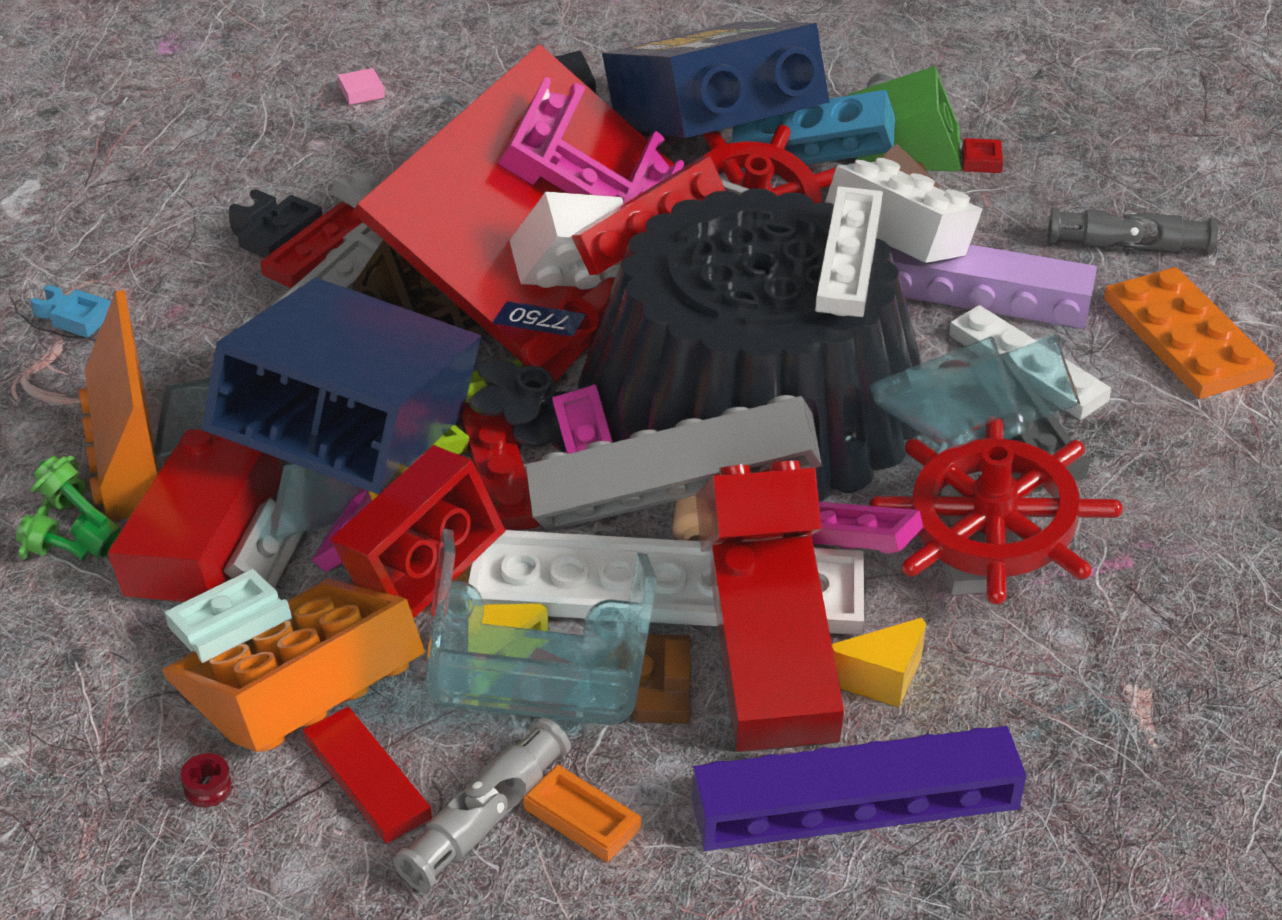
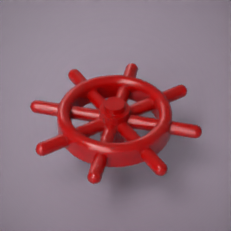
M780 125L776 128L769 144L751 141L726 144L719 130L703 134L712 151L702 157L710 156L719 175L725 173L730 183L748 189H767L777 196L790 192L801 193L811 198L814 204L821 203L820 189L831 186L836 167L813 174L803 161L786 151L785 146L791 135L790 128L786 125ZM773 174L788 183L772 188L770 181Z
M990 416L986 419L985 439L963 442L939 454L919 439H909L905 444L906 453L924 466L915 481L913 496H875L869 503V506L920 510L923 528L917 534L924 546L903 561L902 571L905 575L914 577L937 560H941L962 572L986 577V596L993 605H1000L1006 600V577L1035 571L1052 561L1079 580L1087 579L1092 573L1091 565L1068 548L1076 532L1078 518H1117L1123 512V505L1117 499L1079 498L1076 482L1066 467L1083 456L1085 446L1081 441L1072 440L1051 455L1036 446L1004 439L1003 421L997 416ZM982 472V475L976 481L968 476V474ZM1011 474H1018L1021 477L1015 480ZM949 484L965 497L937 495ZM1040 486L1045 488L1052 496V498H1025ZM939 516H965L950 528L939 518ZM1026 517H1054V519L1045 529H1041ZM980 531L986 534V543L968 538ZM1012 531L1023 540L1006 543V534Z

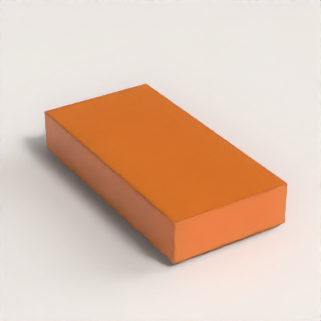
M559 764L548 772L523 797V806L526 811L607 863L641 829L640 815Z

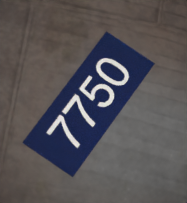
M507 301L492 323L573 337L587 314Z

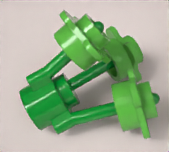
M53 455L46 461H41L39 468L34 472L33 476L38 481L30 488V491L32 493L39 491L44 495V500L38 512L34 516L25 515L17 528L16 541L22 543L18 553L19 558L27 559L30 552L44 556L53 545L69 551L81 561L89 554L100 560L108 555L107 552L122 531L120 526L95 509L83 497L86 483L78 476L79 472L77 470L79 466L74 461L75 458L72 455L67 458L64 456L61 459ZM74 505L82 513L71 527L70 532L75 536V541L57 535L58 521L47 517L49 509L56 507L57 509L64 510Z

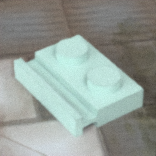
M254 569L164 612L170 630L191 652L195 651L197 653L198 659L202 663L292 618L288 602L285 599L280 600L277 591Z

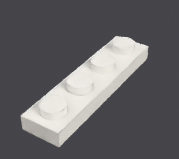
M838 186L818 286L816 312L832 313L838 316H864L883 191Z
M980 305L950 323L949 336L982 357L1009 352L1040 395L1079 420H1082L1109 402L1111 387Z

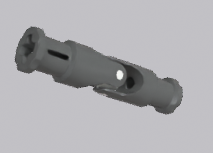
M1052 207L1048 223L1049 244H1055L1057 240L1079 241L1082 242L1083 246L1104 247L1122 241L1124 243H1120V245L1129 249L1178 252L1180 248L1201 249L1210 255L1214 254L1217 244L1218 225L1216 218H1209L1207 221L1202 222L1183 220L1182 216L1129 213L1123 215L1126 218L1122 220L1104 210L1087 209L1085 213L1060 212L1058 207ZM1142 219H1150L1155 222L1158 231L1156 238L1147 244H1135L1140 243L1144 235ZM1063 225H1078L1079 228H1078V229H1074V228H1062V226H1063Z

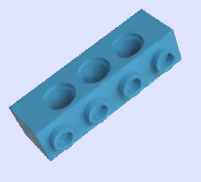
M886 90L831 98L829 103L733 126L731 143L751 141L769 144L776 128L780 125H786L790 128L791 135L785 150L798 157L806 165L886 153L894 146L895 115Z

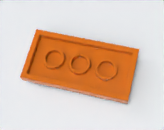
M1177 267L1106 286L1104 300L1198 399L1272 378L1275 363Z

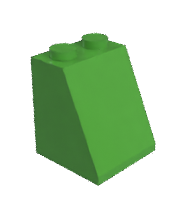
M936 66L848 94L850 96L886 90L895 115L894 145L898 144L916 162H921L926 170L951 172L961 170L960 128ZM885 153L857 157V159L876 162V159L881 158Z

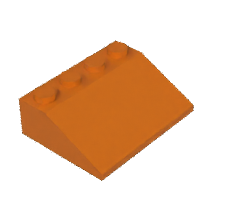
M119 290L114 293L85 367L87 387L79 388L83 415H91L82 417L87 444L94 443V446L86 447L90 473H98V476L90 477L94 505L104 504L106 517L111 521L130 518L158 475L146 392L125 290Z
M327 578L287 600L291 619L204 663L198 659V655L194 651L163 668L162 671L165 678L232 743L255 752L268 751L279 746L284 741V736L301 726L312 725L324 719L327 711L339 703L363 696L368 692V686L383 677L402 673L409 667L410 661L425 653L406 598Z

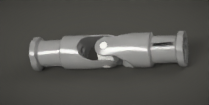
M539 717L530 727V733L521 742L505 748L456 798L452 799L425 825V833L409 849L402 848L396 853L393 862L399 875L412 888L426 893L436 883L435 877L451 861H460L488 834L497 822L523 799L542 779V772L555 759L561 760L571 750V743L567 734L554 721L545 717Z

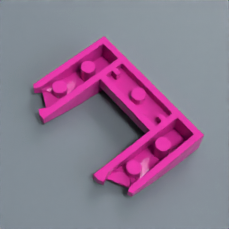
M545 77L541 82L498 162L499 165L532 185L541 176L570 194L622 197L623 203L628 202L681 170L684 166V162L679 160L676 164L669 167L656 151V148L665 140L657 131H654L650 136L628 180L561 140L586 87L573 83L569 96L549 92L551 84L549 77Z

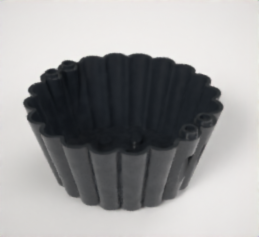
M760 188L746 190L740 195L730 191H716L707 195L704 201L696 199L680 201L673 206L670 214H657L649 218L643 232L634 235L629 240L598 327L588 349L587 359L577 383L578 389L596 384L613 443L630 439L633 433L642 430H655L658 432L674 428L678 422L686 419L697 418L706 420L718 417L725 410L734 407L751 409L767 405L769 400L778 396H802L813 415L822 466L815 467L819 502H822L829 496L831 488L843 493H853L863 489L871 483L874 477L873 468H890L903 461L906 456L904 440L920 435L925 428V419L921 405L929 397V389L899 271L894 265L890 246L885 241L876 238L863 317L838 316L832 313L816 312V298L834 204L825 202L814 204L811 198L801 193L790 192L777 196L772 191Z

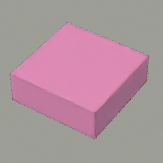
M373 68L338 75L339 88L349 105L385 98L384 85Z

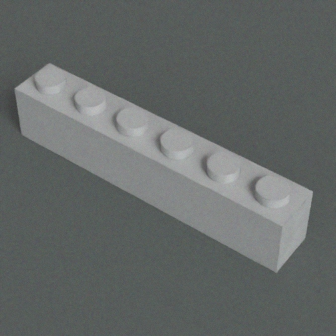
M784 395L769 400L767 405L751 409L734 407L725 410L718 417L706 420L697 418L686 419L678 422L674 428L658 432L655 430L638 431L633 433L630 439L614 443L608 441L594 442L587 445L585 450L570 454L563 452L549 453L544 455L541 461L526 464L533 518L547 531H553L695 496L714 474L719 473V468L725 466L750 465V473H756L770 469L769 464L781 461H800L801 469L822 466L811 410L802 396Z

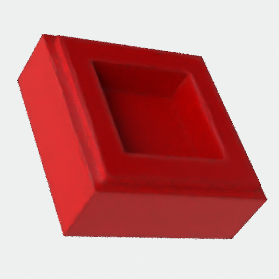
M963 139V171L1002 173V141L994 139Z

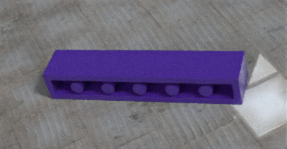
M1008 726L974 728L969 731L937 735L925 734L914 738L871 741L866 744L836 748L822 747L812 751L781 755L768 754L757 758L714 761L709 764L693 766L692 803L704 851L1018 810L1020 809L1027 775Z

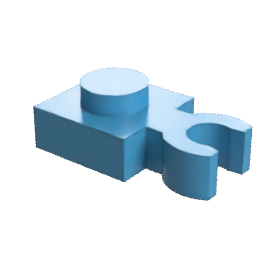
M52 285L44 287L46 300H39L37 298L30 300L33 314L36 317L43 319L51 318L54 327L86 338L103 324L111 304L110 300L77 289L67 296L62 294L60 288Z

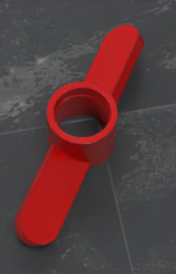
M615 277L604 279L582 298L578 296L565 298L552 313L554 315L546 321L545 325L550 326H545L523 345L521 358L525 366L541 367L561 350L572 352L580 349L598 327L599 317L602 315ZM566 316H569L567 320L571 321L577 328L572 326L567 320H564L562 323L555 325L557 327H563L564 329L552 328L551 326L560 322Z

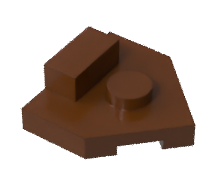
M639 634L589 669L588 683L602 694L607 692L622 704L623 711L636 722L689 724L690 635Z

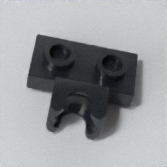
M260 190L250 191V197L254 201L253 206L245 207L239 204H232L229 207V222L233 233L238 236L239 247L263 258L273 253L323 215L322 207L294 195L288 196L277 204L276 197Z

